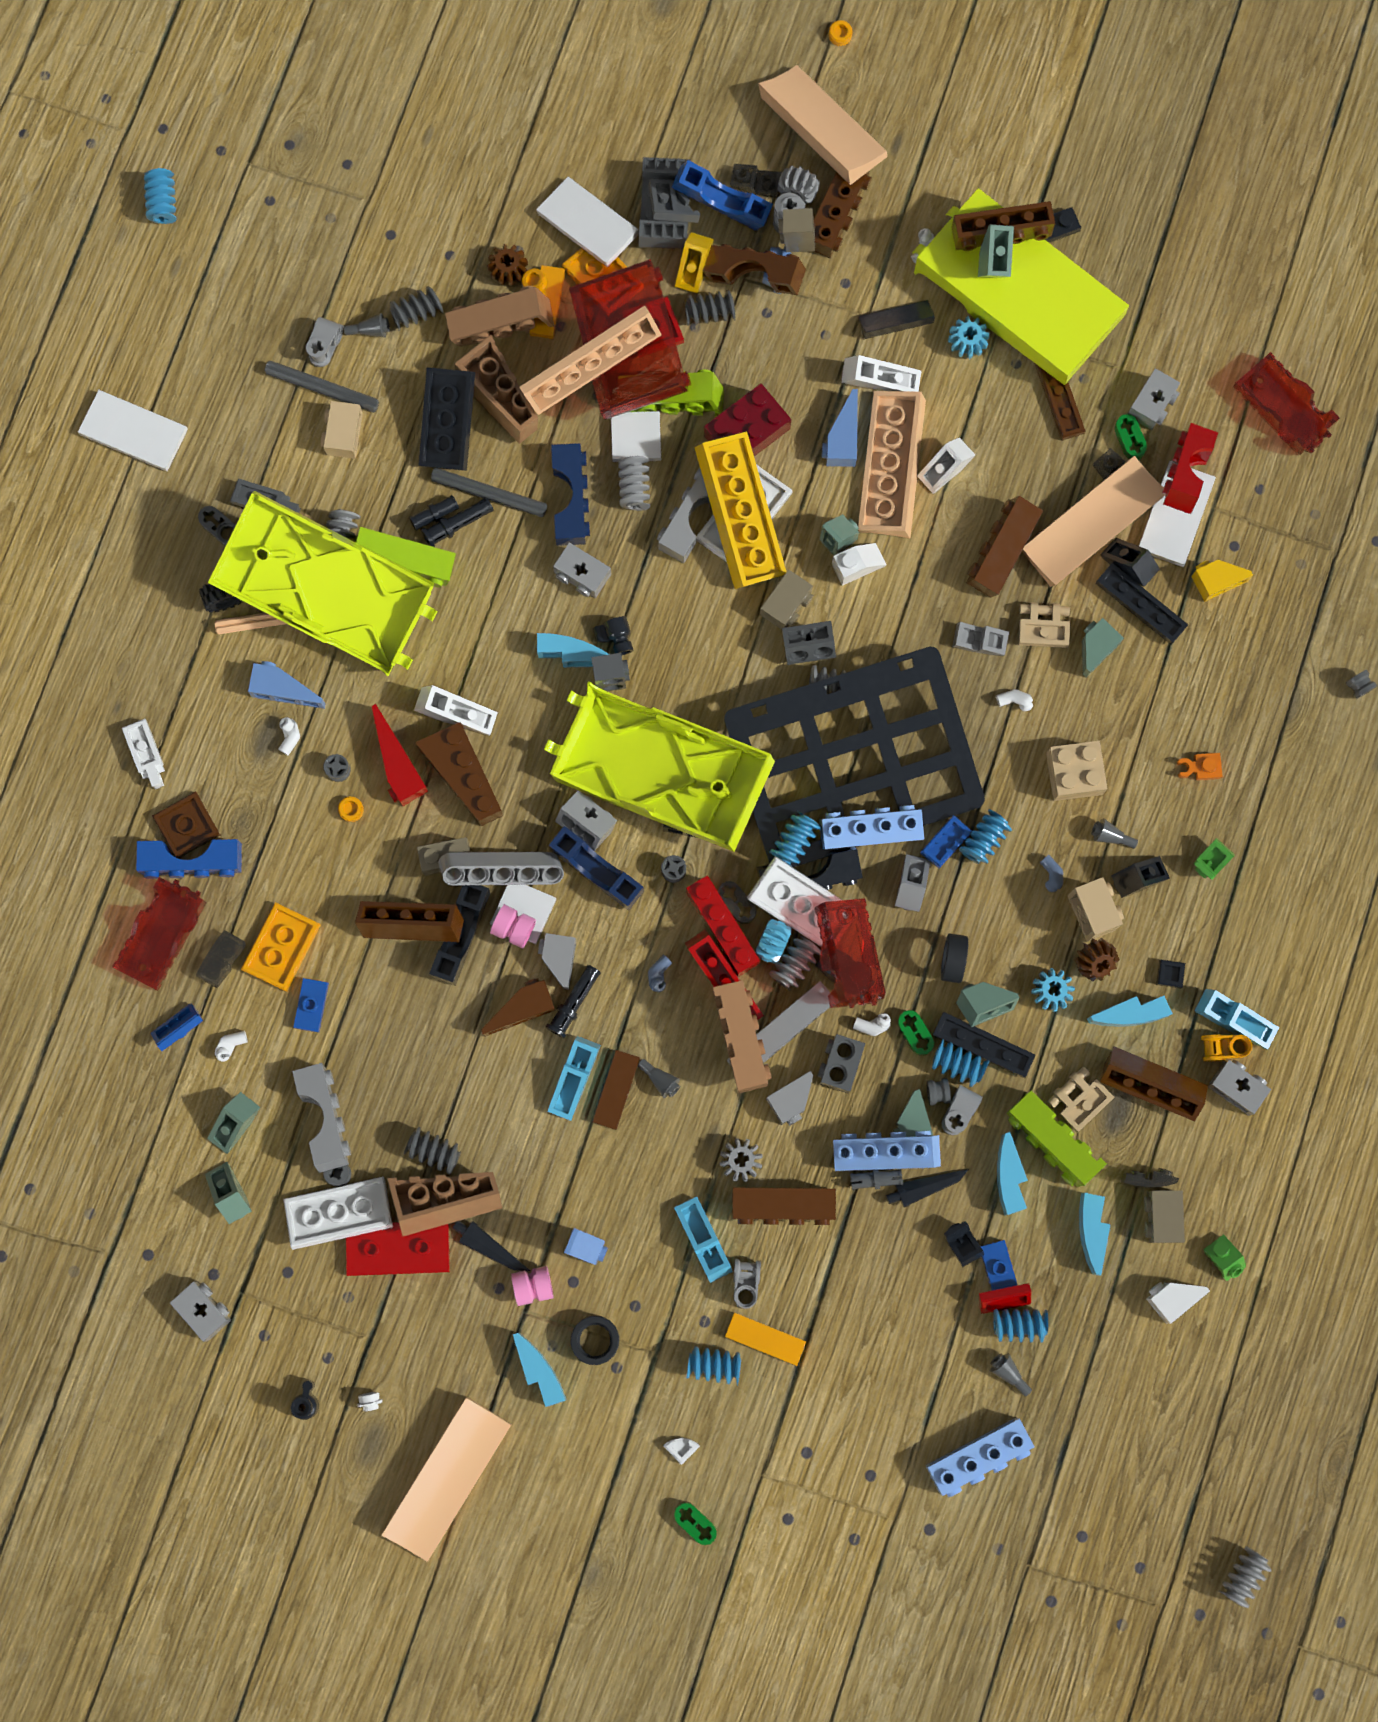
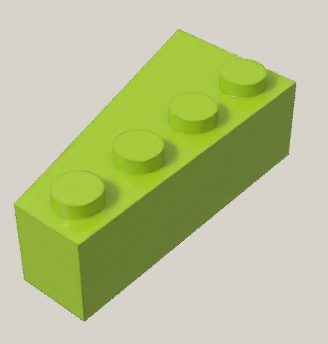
M706 369L698 370L696 373H687L686 371H675L673 374L652 372L650 375L642 376L630 373L627 376L619 377L618 406L623 412H654L661 410L669 415H678L680 410L693 413L694 416H703V411L715 412V416H718L724 410V388L714 372Z
M359 528L354 539L355 543L432 581L434 587L441 588L449 583L456 553L367 528Z
M1032 1091L1027 1092L1007 1112V1115L1010 1117L1008 1119L1009 1123L1016 1130L1021 1128L1028 1135L1025 1138L1027 1142L1035 1149L1039 1147L1046 1154L1043 1156L1046 1162L1053 1168L1057 1166L1063 1172L1061 1177L1071 1187L1073 1185L1076 1187L1085 1186L1107 1165L1101 1157L1096 1161L1091 1156V1148L1084 1141L1075 1140L1072 1129L1061 1120L1057 1122L1054 1119L1056 1114Z

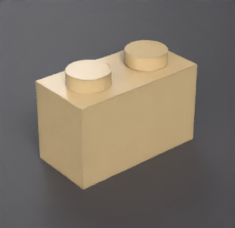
M331 401L330 409L325 411L327 429L326 432H322L321 446L324 447L327 455L356 459L363 416L359 404Z

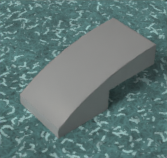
M959 622L956 625L952 647L982 654L1004 656L1009 632L989 626L982 628Z

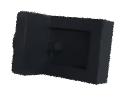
M966 1221L953 1224L944 1233L948 1246L962 1268L984 1255L981 1246L971 1233Z

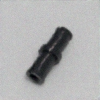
M450 495V497L434 505L432 503L427 505L428 508L410 516L409 520L417 531L433 521L439 522L441 517L454 510H458L459 506L454 496Z

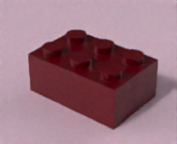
M760 383L704 426V437L707 441H712L747 432L755 457L791 429L792 419L763 384Z

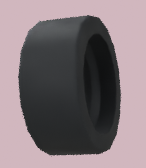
M951 933L947 935L941 965L942 981L962 982L968 955V936Z
M590 1316L582 1319L575 1325L571 1334V1347L573 1353L580 1361L588 1365H601L608 1362L616 1354L620 1336L616 1326L609 1319L602 1316ZM591 1325L604 1327L610 1335L608 1350L599 1356H591L585 1353L580 1345V1336L583 1330Z

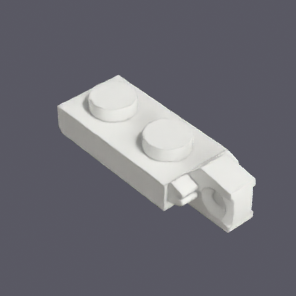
M143 719L123 727L122 730L138 772L142 775L143 779L149 778L152 787L155 789L163 787L164 783L160 773L165 771L164 764L147 720Z

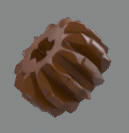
M505 243L503 244V250L495 247V255H489L488 257L490 263L487 265L489 272H492L491 278L493 280L499 279L501 286L505 281H508L510 286L513 285V280L521 282V275L527 272L525 267L528 265V259L524 258V251H517L515 245L508 249ZM510 263L511 266L506 267L505 264Z
M1092 938L1090 944L1083 943L1084 948L1077 950L1078 957L1074 959L1081 975L1087 977L1092 982L1096 979L1102 981L1105 975L1111 977V970L1117 969L1116 963L1120 960L1116 948L1103 938H1100L1098 941Z

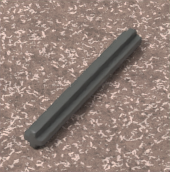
M268 361L265 366V373L267 375L345 403L359 404L362 409L370 412H376L378 409L379 400L377 398L273 361Z
M434 468L432 471L431 480L433 482L481 498L487 497L488 500L539 517H544L546 514V503L439 468Z

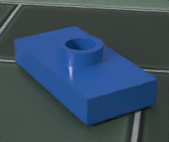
M953 815L920 853L940 869L971 834L972 830Z
M303 978L293 1026L294 1029L320 1032L329 986L328 982Z
M191 1003L150 1034L157 1047L163 1051L178 1039L186 1036L203 1019Z
M1005 1240L981 1246L984 1252L982 1259L991 1290L1017 1286Z

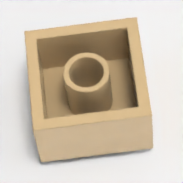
M1100 741L1049 748L1046 756L1053 801L1098 796L1105 793L1107 783Z
M1103 877L1075 888L1068 895L1087 942L1092 938L1096 939L1114 932L1123 924L1124 916L1122 910L1118 905L1115 906L1112 896H1114L1113 889L1109 882H1105Z

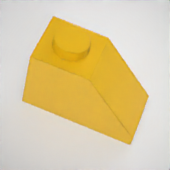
M691 232L684 245L675 287L698 294L705 274L703 269L714 239Z
M1207 560L1196 566V570L1191 577L1204 602L1247 583L1253 574L1250 570L1221 560L1211 563Z

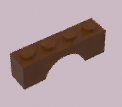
M721 244V246L711 245L703 272L710 282L733 285L743 274L751 271H761L768 275V282L775 292L798 296L806 268L800 258L793 254L783 256L777 255L772 251H764L763 253L747 247L737 249L727 244Z

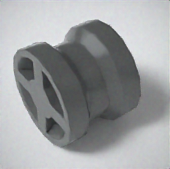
M1364 670L1346 682L1347 686L1354 690V697L1356 699L1377 687V684L1370 680L1368 670Z
M333 754L324 762V771L332 781L342 782L350 776L351 767L347 759L342 755Z
M676 855L668 856L664 859L661 869L665 880L671 883L680 882L686 875L685 861Z
M947 1078L941 1079L939 1082L927 1080L929 1105H935L937 1102H943L944 1104L951 1102Z
M348 1165L324 1171L323 1173L325 1180L336 1187L346 1185L350 1181L352 1174Z

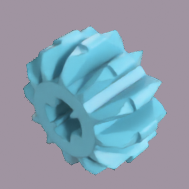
M969 316L965 318V322L958 319L956 326L950 328L949 332L951 335L948 337V342L953 344L951 347L952 351L960 350L959 357H962L964 353H967L969 359L972 358L973 353L980 356L982 349H986L988 346L986 340L989 339L990 334L985 332L986 324L978 325V318L974 322H971Z
M774 919L768 921L755 950L756 955L761 960L773 964L779 961L791 935V927L785 925L786 923Z
M1051 968L1048 975L1044 971L1039 973L1041 980H1033V984L1039 988L1032 989L1031 993L1039 994V997L1034 1000L1036 1004L1042 1000L1044 1001L1042 1005L1043 1010H1046L1049 1004H1051L1052 1012H1056L1058 1005L1062 1009L1067 1007L1065 1000L1070 1002L1073 1000V996L1067 992H1073L1075 987L1067 986L1072 980L1071 977H1067L1065 980L1062 979L1064 971H1059L1057 976H1055V970ZM1049 984H1051V987L1056 986L1058 988L1056 991L1057 996H1055V993L1049 994Z

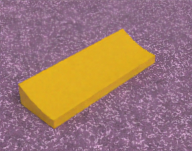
M747 432L704 442L694 447L734 589L784 576L787 573Z

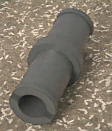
M877 1169L868 1173L850 1174L852 1190L875 1187L876 1190L880 1189V1186L903 1185L901 1169L878 1171Z

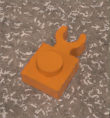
M1220 753L1195 754L1194 762L1187 758L1177 761V765L1183 764L1187 767V772H1180L1178 774L1179 778H1187L1191 774L1196 775V781L1221 779L1223 777Z

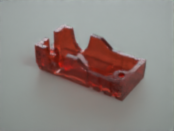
M1270 352L1234 384L1233 388L1242 394L1241 397L1246 402L1248 401L1254 410L1258 411V414L1297 455H1301L1305 451L1312 454L1315 451L1314 448L1319 447L1323 442V438H1330L1332 436L1329 430L1338 422L1340 417L1332 409L1327 412L1317 409L1313 401L1315 391L1307 383L1294 378L1288 369L1286 370L1283 367L1284 365L1277 361ZM1257 378H1261L1263 383H1258Z
M160 877L153 887L155 894L152 903L147 909L140 910L134 921L130 933L131 936L125 942L124 949L120 951L117 961L115 960L112 968L157 991L160 989L161 982L166 978L167 971L171 969L174 959L177 958L190 932L195 928L199 916L207 903L200 898L201 892H192L188 887L180 886L179 881L176 879L173 883H170ZM183 890L187 891V893L185 894L186 897L181 896V892ZM142 964L146 965V969L144 971L140 970V966Z
M865 898L828 901L814 908L818 918L817 924L820 928V938L823 942L820 956L822 971H831L836 977L835 988L828 995L830 1008L846 1007L848 1005L849 1008H854L856 1004L862 1006L872 1004V1006H875L878 1001L884 999L886 994L874 936L871 935L872 927L868 921L869 913L868 910L866 911L867 904Z

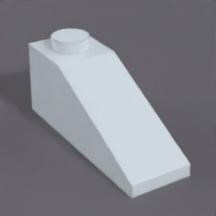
M857 355L845 358L841 382L884 391L918 392L921 370Z
M433 685L421 687L414 711L452 725L461 722L463 728L488 736L491 734L498 713Z

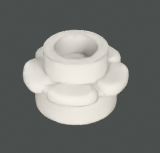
M379 1392L359 1395L357 1407H363V1411L378 1409V1404L382 1402Z

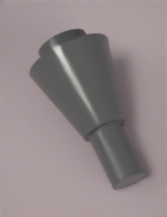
M382 313L359 324L344 326L346 336L361 334L385 338L387 332L390 331L389 320L387 317L384 318Z
M1104 818L1100 822L1096 821L1091 831V835H1094V841L1123 844L1133 849L1138 844L1137 839L1125 835Z
M645 1059L639 1062L638 1067L649 1076L663 1098L667 1096L671 1098L680 1089L679 1078L653 1067Z
M1002 1353L998 1354L991 1361L992 1367L990 1371L1009 1384L1014 1385L1024 1396L1031 1393L1032 1389L1022 1379L1009 1353L1005 1355Z

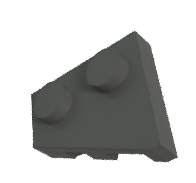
M650 179L648 188L653 220L699 222L700 213L698 210L693 211L690 208V200L686 195L671 188L673 180Z

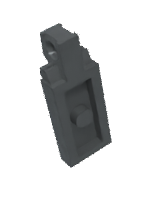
M238 479L230 500L232 504L245 508L252 492L256 491L297 513H300L301 510L299 504L290 502V497L285 495L284 492L242 479Z

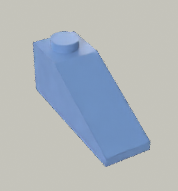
M852 389L828 434L827 443H822V458H826V466H856L858 389Z
M262 661L261 664L253 663L248 689L252 698L325 709L326 704L321 697L279 667H276L275 663Z
M574 1228L564 1253L596 1265L597 1261L603 1262L608 1248L604 1246V1240Z

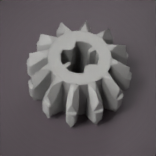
M790 166V168H785L781 173L777 190L781 192V195L784 193H794L800 196L806 205L807 203H812L816 197L819 181L816 179L815 174L809 173V170Z
M735 1139V1149L730 1143H727L726 1148L731 1153L721 1152L720 1156L728 1158V1161L720 1162V1166H730L724 1174L728 1176L732 1171L735 1172L733 1181H737L739 1174H742L743 1181L747 1182L746 1172H749L754 1178L757 1176L752 1166L757 1169L762 1168V1164L756 1163L754 1160L763 1158V1155H753L758 1146L755 1144L749 1150L747 1148L750 1143L749 1139L745 1140L744 1147L740 1146L739 1139ZM739 1153H743V1157H748L745 1167H738L739 1163L736 1165L734 1162L738 1158Z

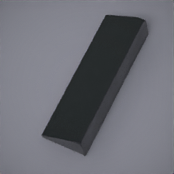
M925 300L860 315L858 319L863 338L868 339L933 324L935 315L929 301Z

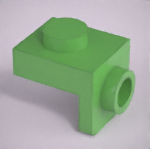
M1216 838L1194 861V865L1197 866L1195 870L1203 878L1209 877L1213 880L1235 854Z
M1224 1234L1204 1248V1253L1221 1271L1225 1281L1238 1277L1244 1271L1246 1264L1243 1255Z

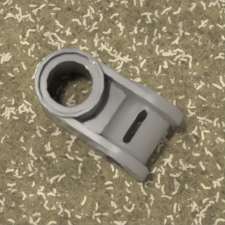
M322 317L317 319L313 332L306 344V351L310 362L314 366L324 367L328 365L342 338L343 325Z
M959 1085L942 1119L941 1124L944 1132L948 1135H957L964 1131L983 1097ZM956 1117L958 1119L957 1124L960 1126L953 1129L951 1127L952 1122L949 1120Z
M735 1259L734 1302L741 1309H749L757 1301L761 1269L760 1260L752 1263L740 1262L739 1259ZM741 1270H747V1271H753V1272H742ZM742 1290L750 1291L753 1296L752 1302L746 1305L742 1304L738 1299V1294Z

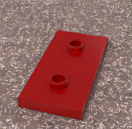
M392 1222V1228L346 1238L347 1276L450 1272L449 1224L402 1236L399 1222Z

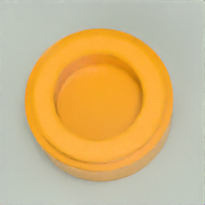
M843 20L832 23L829 28V40L836 46L847 45L852 38L851 25Z
M537 268L529 269L522 277L523 287H536L542 292L547 285V278L541 270Z
M349 796L340 801L338 812L343 820L356 822L363 816L364 807L358 798Z

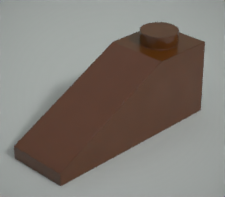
M535 978L525 982V987L520 988L481 1029L484 1037L556 1011L545 980L539 981V978Z

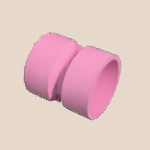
M504 904L494 920L490 933L502 939L509 937L511 944L523 949L532 934L536 919L524 913L518 916L517 910Z
M547 1266L534 1268L530 1274L527 1271L511 1274L518 1306L533 1303L535 1298L539 1301L554 1298Z

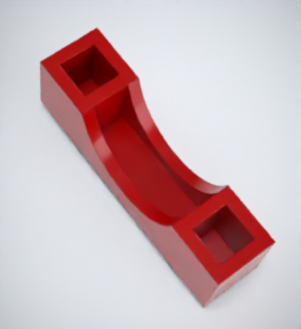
M1190 423L1187 432L1182 430L1177 442L1181 447L1177 446L1172 461H1175L1176 464H1171L1167 475L1171 480L1167 479L1162 491L1166 495L1163 505L1188 514L1192 513L1199 499L1204 481L1195 475L1191 466L1206 465L1214 449L1218 432L1194 423Z
M708 875L686 888L688 897L711 929L737 977L759 965L760 959Z

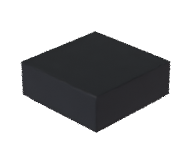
M1160 959L1156 985L1183 988L1186 963Z

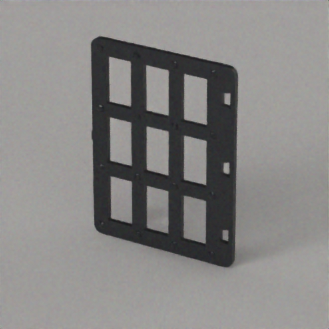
M935 647L916 650L728 710L724 715L729 738L751 746L750 736L799 721L808 750L774 760L775 762L768 778L813 764L821 793L771 808L765 787H763L753 809V814L769 864L775 857L769 851L771 849L779 850L775 842L781 841L776 822L789 819L792 815L798 816L799 813L797 811L805 814L826 807L828 813L840 812V817H845L841 805L842 801L891 786L898 811H900L899 806L913 805L906 781L952 766L956 767L964 794L915 809L922 810L923 826L980 808L984 804L985 796L940 652ZM912 659L913 667L900 671L897 663ZM929 680L937 709L887 724L879 696ZM839 682L840 691L830 694L826 693L824 686ZM864 701L873 729L823 745L814 716ZM766 705L767 714L753 717L751 709ZM942 723L950 751L901 767L892 738ZM878 744L886 772L836 787L827 759ZM821 839L811 842L810 847L801 846L806 854H797L796 857L800 863H791V867L829 856V851L841 848L822 849Z

